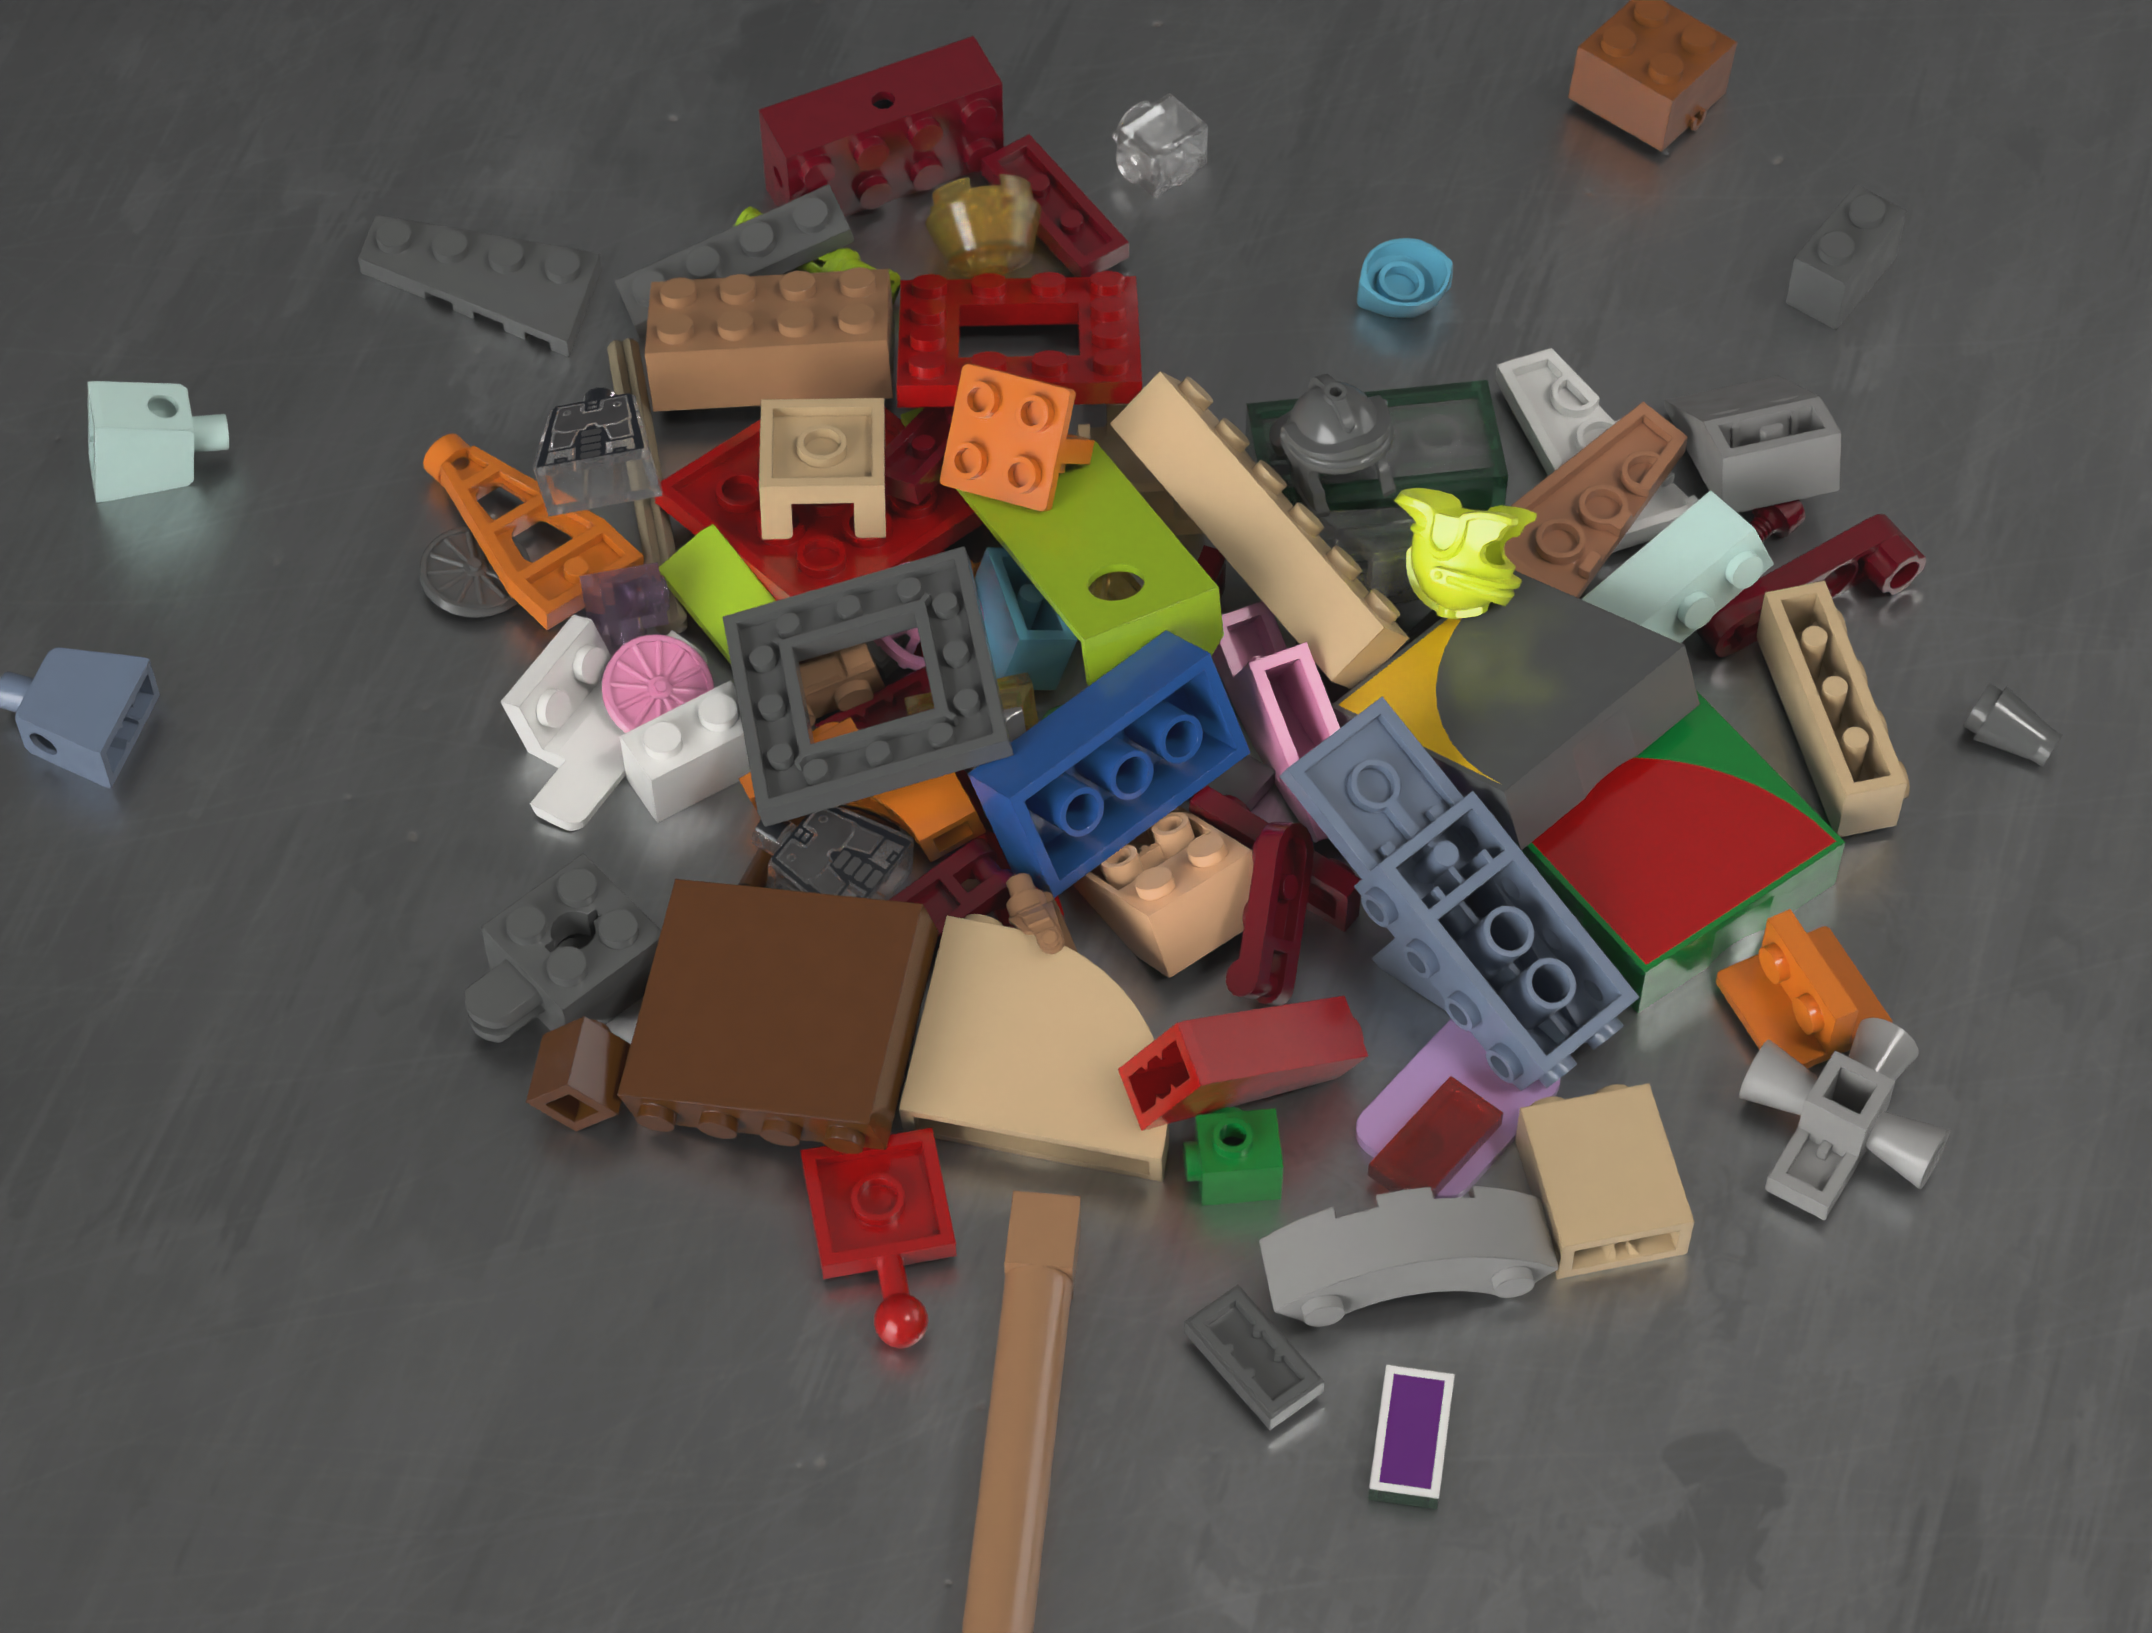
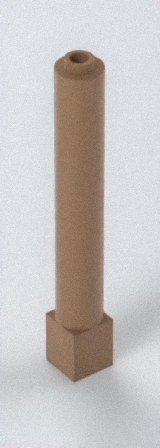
M1013 1191L1004 1262L1005 1282L962 1633L1034 1632L1070 1304L1074 1295L1081 1233V1196Z

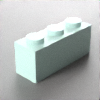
M1710 490L1581 600L1681 643L1698 628L1706 625L1713 615L1745 588L1753 585L1774 563L1756 529Z

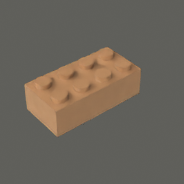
M857 267L836 272L809 273L806 271H793L783 275L766 276L736 274L726 278L695 280L673 278L667 281L651 282L645 360L653 412L761 406V400L893 398L895 323L889 269L870 270Z

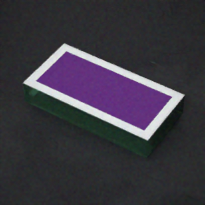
M1386 1365L1369 1487V1500L1432 1509L1438 1508L1455 1374Z

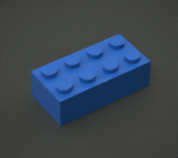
M1166 630L1012 741L1013 756L979 765L969 772L968 776L1011 871L1016 875L1020 873L1029 874L1035 887L1043 892H1050L1055 898L1251 752L1211 654Z

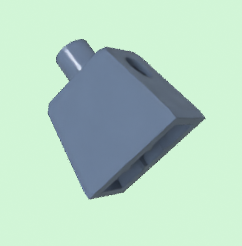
M57 647L48 651L34 678L9 671L5 672L0 678V708L16 712L15 721L24 747L35 756L107 788L113 787L160 696L150 659L131 655Z

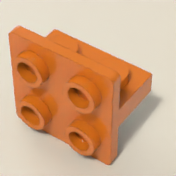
M965 364L961 372L940 483L947 487L1026 508L1050 511L1053 506L1059 473H1065L1066 464H1090L1095 440L1068 433L1075 391L1070 388L975 364Z
M1791 909L1767 919L1759 954L1724 968L1717 973V986L1759 1050L1770 1039L1807 1069L1830 1059L1834 1051L1842 1054L1851 1050L1859 1023L1866 1018H1880L1892 1022V1019L1831 929L1827 926H1822L1806 933Z

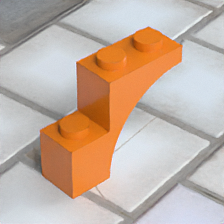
M850 717L840 723H826L812 731L814 743L858 731ZM749 772L738 779L757 810L751 773ZM955 772L843 804L874 812L901 827L922 848L930 862L987 832Z

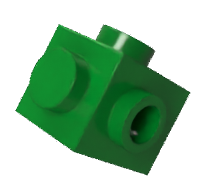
M1225 1107L1210 1114L1196 1115L1195 1141L1183 1142L1186 1181H1199L1202 1206L1280 1200L1282 1198L1283 1159L1276 1108L1244 1111L1240 1108Z

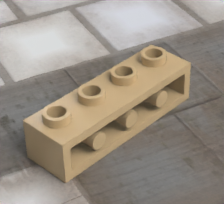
M1820 581L1765 592L1756 637L1832 829L1840 837L1896 826L1903 799L1909 797L1908 775L1903 763L1898 761L1889 739L1884 715L1876 707L1868 687L1864 666L1855 656L1847 635L1844 617L1836 609L1826 582Z

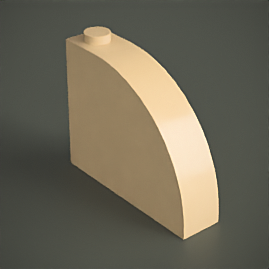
M969 914L964 919L947 916L899 1106L903 1131L908 1132L932 1127L935 1139L1163 1182L1169 1150V1124L1141 1131L1118 1068L1153 1042L1154 1038L1136 1005L1123 989L1101 968L1083 955L1065 945L1061 951L1055 954H1046L1039 947L1034 934L1025 935L1021 930L1003 926L998 920L986 915Z

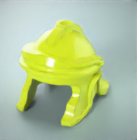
M1410 488L1404 489L1398 494L1394 501L1415 521L1410 527V530L1414 533L1412 546L1406 551L1407 576L1414 593L1426 606L1436 611V615L1439 617L1459 619L1476 617L1486 613L1491 602L1506 606L1515 595L1514 589L1520 587L1522 580L1513 574L1516 566L1505 556L1504 547L1508 540L1518 537L1527 524L1537 519V513L1521 507L1503 505L1490 507L1487 511L1462 508L1461 501L1454 495L1433 489Z

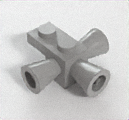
M1866 1018L1859 1023L1849 1057L1834 1051L1819 1077L1770 1039L1762 1045L1744 1078L1739 1098L1801 1115L1797 1130L1767 1178L1766 1191L1825 1221L1867 1149L1918 1189L1925 1185L1944 1150L1950 1135V1129L1887 1112L1895 1080L1915 1061L1919 1054L1916 1042L1905 1030L1892 1022L1880 1018Z

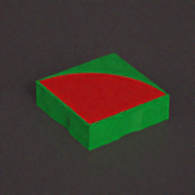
M1698 691L1697 695L1700 704L1639 755L1629 759L1608 773L1594 786L1584 800L1521 850L1639 996L1630 1005L1637 1013L1645 1010L1707 969L1723 951L1749 935L1765 930L1768 918L1789 909L1794 912L1835 885L1845 846V841Z

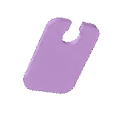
M1450 1019L1362 1111L1357 1119L1355 1136L1358 1145L1365 1152L1384 1164L1396 1152L1399 1138L1407 1131L1418 1129L1434 1134L1440 1140L1442 1152L1432 1162L1422 1164L1410 1177L1409 1184L1416 1189L1431 1187L1434 1199L1461 1198L1515 1141L1520 1108L1530 1106L1542 1098L1555 1096L1560 1087V1079L1548 1088L1538 1079L1520 1091L1513 1083L1503 1081L1494 1073L1487 1062L1485 1049L1470 1031L1463 1030Z

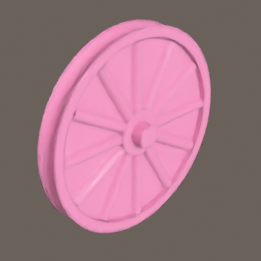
M658 634L640 636L622 645L608 662L602 678V697L605 707L615 724L625 733L714 689L711 671L696 650L679 639Z

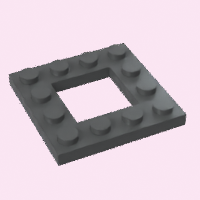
M965 546L723 616L756 806L764 827L1014 755L972 566ZM918 628L935 708L814 743L799 662Z

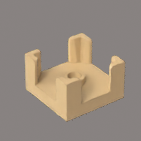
M884 398L761 400L759 494L762 539H790L793 536L792 504L854 503L855 535L858 538H886Z

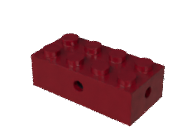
M974 36L759 109L766 189L776 207L829 184L844 216L848 217L867 209L878 208L887 202L921 190L932 189L941 183L973 172L982 171L981 159L1004 147L1003 83Z

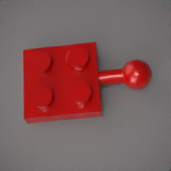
M933 1128L891 1134L886 1150L863 1147V1151L858 1154L838 1152L827 1146L800 1150L823 1279L878 1270L883 1301L875 1312V1330L880 1339L889 1346L907 1348L915 1345L924 1337L928 1328L929 1318L923 1303L910 1295L904 1265L957 1256L956 1241Z

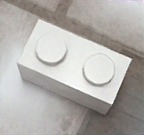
M731 680L620 736L626 779L657 823L739 782L738 778L750 772L736 689Z

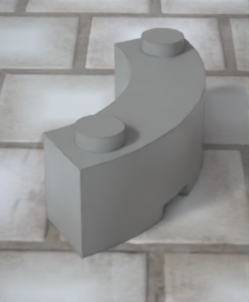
M1472 1186L1469 1191L1470 1198L1434 1199L1431 1187L1376 1195L1377 1208L1344 1215L1340 1218H1337L1334 1207L1301 1218L1259 1240L1274 1312L1303 1321L1309 1326L1321 1327L1334 1324L1341 1320L1345 1314L1365 1306L1415 1294L1469 1291L1493 1294L1501 1298H1513L1524 1295L1534 1288L1535 1282L1559 1269L1542 1200L1540 1197L1523 1192L1483 1186Z

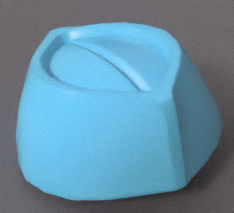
M1401 238L1381 243L1373 248L1364 260L1358 285L1357 304L1360 308L1387 317L1414 318L1423 315L1434 308L1451 288L1453 262L1439 249L1420 239Z

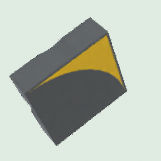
M1514 571L1513 574L1519 577L1522 583L1518 589H1514L1515 595L1506 606L1491 602L1488 611L1476 617L1459 619L1442 617L1331 706L1341 728L1383 696L1462 796L1466 797L1474 791L1520 850H1523L1584 800L1594 786L1608 773L1629 759L1639 755L1700 703L1684 644Z

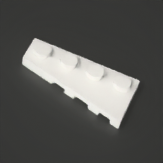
M1552 348L1497 364L1495 380L1548 476L1619 421H1614L1598 405L1599 396ZM1671 471L1613 552L1651 541L1699 499L1694 494L1687 497L1673 482L1674 474Z

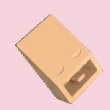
M1178 806L1075 882L1073 886L1135 956L1168 978H1171L1244 931L1243 910L1249 898L1254 865L1252 850L1181 806Z

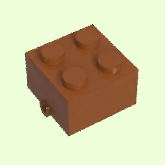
M1630 0L1578 46L1568 98L1662 152L1688 127L1696 131L1702 125L1707 110L1726 93L1737 42L1664 0Z

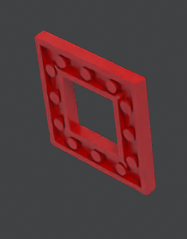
M1100 271L1092 274L1090 277H1065L1056 272H1041L1033 275L1031 278H1005L1003 275L996 273H982L974 276L972 279H946L944 276L937 274H923L915 277L913 280H901L897 408L954 407L962 368L965 364H975L1073 389L1075 391L1074 405L1129 404L1142 390L1136 276H1124L1115 271ZM1079 324L1080 355H1066L1060 351L1045 350L1037 352L1033 356L1006 357L999 352L985 351L976 353L972 357H959L960 326Z

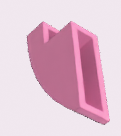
M1263 601L1222 615L1224 636L1214 651L1212 658L1232 704L1263 764L1275 770V785L1301 824L1307 827L1315 843L1328 839L1327 835L1279 777L1288 767L1340 729L1308 644L1305 642L1287 649L1275 616Z

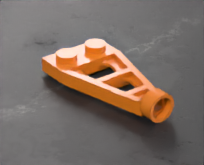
M454 433L447 434L439 438L428 449L423 461L424 469L446 489L508 594L546 630H549L644 572V555L605 519L476 446L471 447L459 435ZM501 487L524 502L496 520H493L477 500ZM540 521L551 524L571 537L570 541L533 563L523 558L512 540L513 537Z

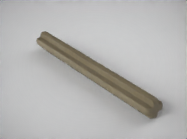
M627 338L623 341L614 340L607 347L615 395L632 394L644 444L643 449L626 451L625 456L641 549L644 555V566L655 629L661 635H668L671 630L676 633H682L688 627L687 611L656 573L657 568L676 553L670 516L655 503L654 485L661 482L663 477L639 343L632 338ZM627 395L615 397V399L625 397L629 417L619 421L621 423L625 420H628L630 434L623 435L622 438L634 436L630 420L632 416L630 412ZM617 401V402H616V403H620L619 405H617V407L622 404L621 401ZM633 438L623 439V445L627 446V449L635 448Z

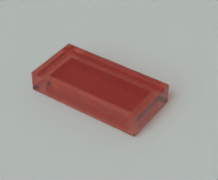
M1450 1076L1369 1163L1368 1176L1390 1192L1431 1187L1433 1198H1435L1502 1125L1504 1113Z

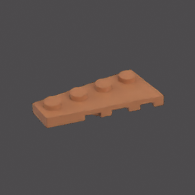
M1644 401L1511 505L1537 513V519L1534 522L1527 524L1518 537L1511 538L1505 544V556L1516 566L1515 571L1580 598L1685 453L1688 436Z

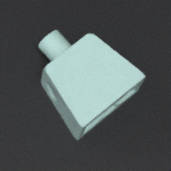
M112 381L87 382L88 449L96 503L188 486L194 481L195 452L229 450L226 415L192 416L187 388L181 384Z

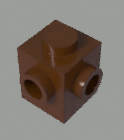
M585 1016L543 1034L526 1103L576 1132L618 1115L621 1099L617 1094L631 1044L613 1034L604 1023L588 1019Z

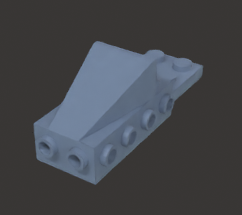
M1383 696L1288 767L1279 776L1362 879L1354 887L1362 896L1361 902L1368 916L1379 926L1387 927L1395 937L1372 957L1373 961L1380 969L1447 1011L1450 1018L1460 1028L1470 1031L1485 1049L1489 1066L1503 1081L1513 1083L1522 1091L1539 1079L1548 1088L1577 1065L1570 1054L1579 1046L1587 1042L1592 1050H1594L1624 1026L1617 1018V1015L1635 1002L1639 996L1474 791L1466 797L1462 796Z

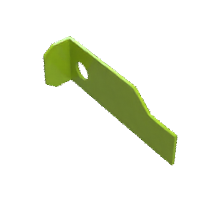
M925 407L901 414L902 424L906 427ZM1096 441L1094 442L1090 464H1066L1065 473H1059L1053 506L1050 511H1038L956 489L1081 642L1086 683L1088 686L1166 630L1209 652L1211 656L1213 655L1224 636L1219 587ZM1112 572H1129L1139 576L1144 581V585L1138 593L1122 600H1103L1095 597L1089 591L1090 585L1097 578Z

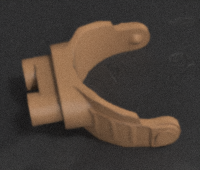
M1020 873L1009 878L1006 885L1011 898L1006 903V907L1010 916L1008 920L1015 929L1021 930L1025 935L1034 934L1039 947L1046 954H1055L1061 951L1064 945L1078 953L1053 895L1050 892L1036 889L1029 874Z

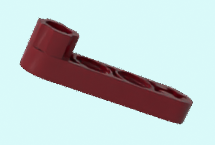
M1885 514L1874 515L1759 578L1753 585L1745 588L1713 615L1706 625L1698 628L1697 634L1716 655L1727 657L1758 641L1756 635L1765 592L1825 581L1833 599L1863 581L1870 579L1882 593L1889 592L1891 595H1895L1909 587L1914 578L1924 570L1926 557Z

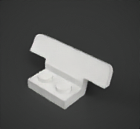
M574 614L501 700L504 710L528 753L558 768L531 801L532 809L536 816L567 831L583 828L626 776L620 736L625 734V732L610 717L602 697V678L605 668L612 657L592 619ZM671 630L667 636L679 639L691 646L707 664V658L701 650Z

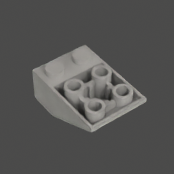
M1774 376L1664 400L1665 409L1674 426L1688 436L1686 449L1708 490L1715 493L1735 512H1748L1761 507L1798 499H1807L1812 496L1840 490L1841 431L1821 396L1781 376Z

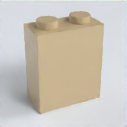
M1649 1083L1632 1087L1614 1084L1603 1087L1594 1094L1569 1099L1556 1096L1546 1097L1535 1101L1530 1106L1520 1108L1515 1143L1531 1195L1540 1197L1542 1200L1559 1268L1555 1271L1557 1279L1688 1253L1694 1219Z

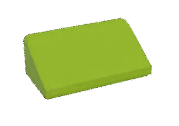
M713 524L700 531L656 570L657 575L730 664L723 616L776 601Z

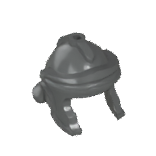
M1329 374L1313 377L1310 380L1308 391L1296 401L1291 411L1275 421L1269 433V440L1274 453L1279 456H1287L1291 467V481L1303 505L1316 517H1326L1330 514L1325 499V491L1318 478L1319 473L1347 474L1362 470L1375 463L1384 498L1396 490L1385 455L1389 451L1394 437V427L1387 407V400L1383 399L1380 395L1367 397L1355 386L1335 381Z

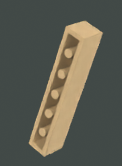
M1159 371L1110 425L1299 644L1307 642L1314 662L1332 682L1352 689L1383 665L1409 639L1395 622L1400 616V612L1381 592L1374 588L1369 592L1356 578L1362 572V569L1347 552L1337 545L1331 549L1320 537L1319 534L1324 529L1320 520L1304 505L1297 502L1293 506L1284 496L1282 491L1287 486L1284 479L1263 460L1256 464L1245 451L1246 447L1250 444L1247 437L1226 418L1219 421L1208 409L1214 402L1211 396L1188 376L1181 382Z

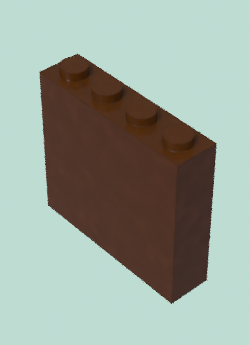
M675 879L617 1095L640 1125L656 1131H673L675 1125L696 1127L707 1135L722 1139H733L737 1136V1133L761 1135L763 1139L782 1146H797L800 1140L823 1142L827 1147L835 1151L848 1154L861 1153L863 1147L886 1150L939 934L938 929L924 905L919 903Z

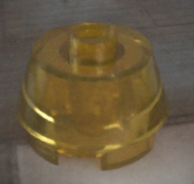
M1000 174L1001 185L971 188L970 179L967 177L945 184L932 193L934 205L930 206V215L926 219L925 226L950 272L964 277H974L982 273L1005 275L1025 266L1031 260L1042 208L1033 199L1031 183L1013 175Z

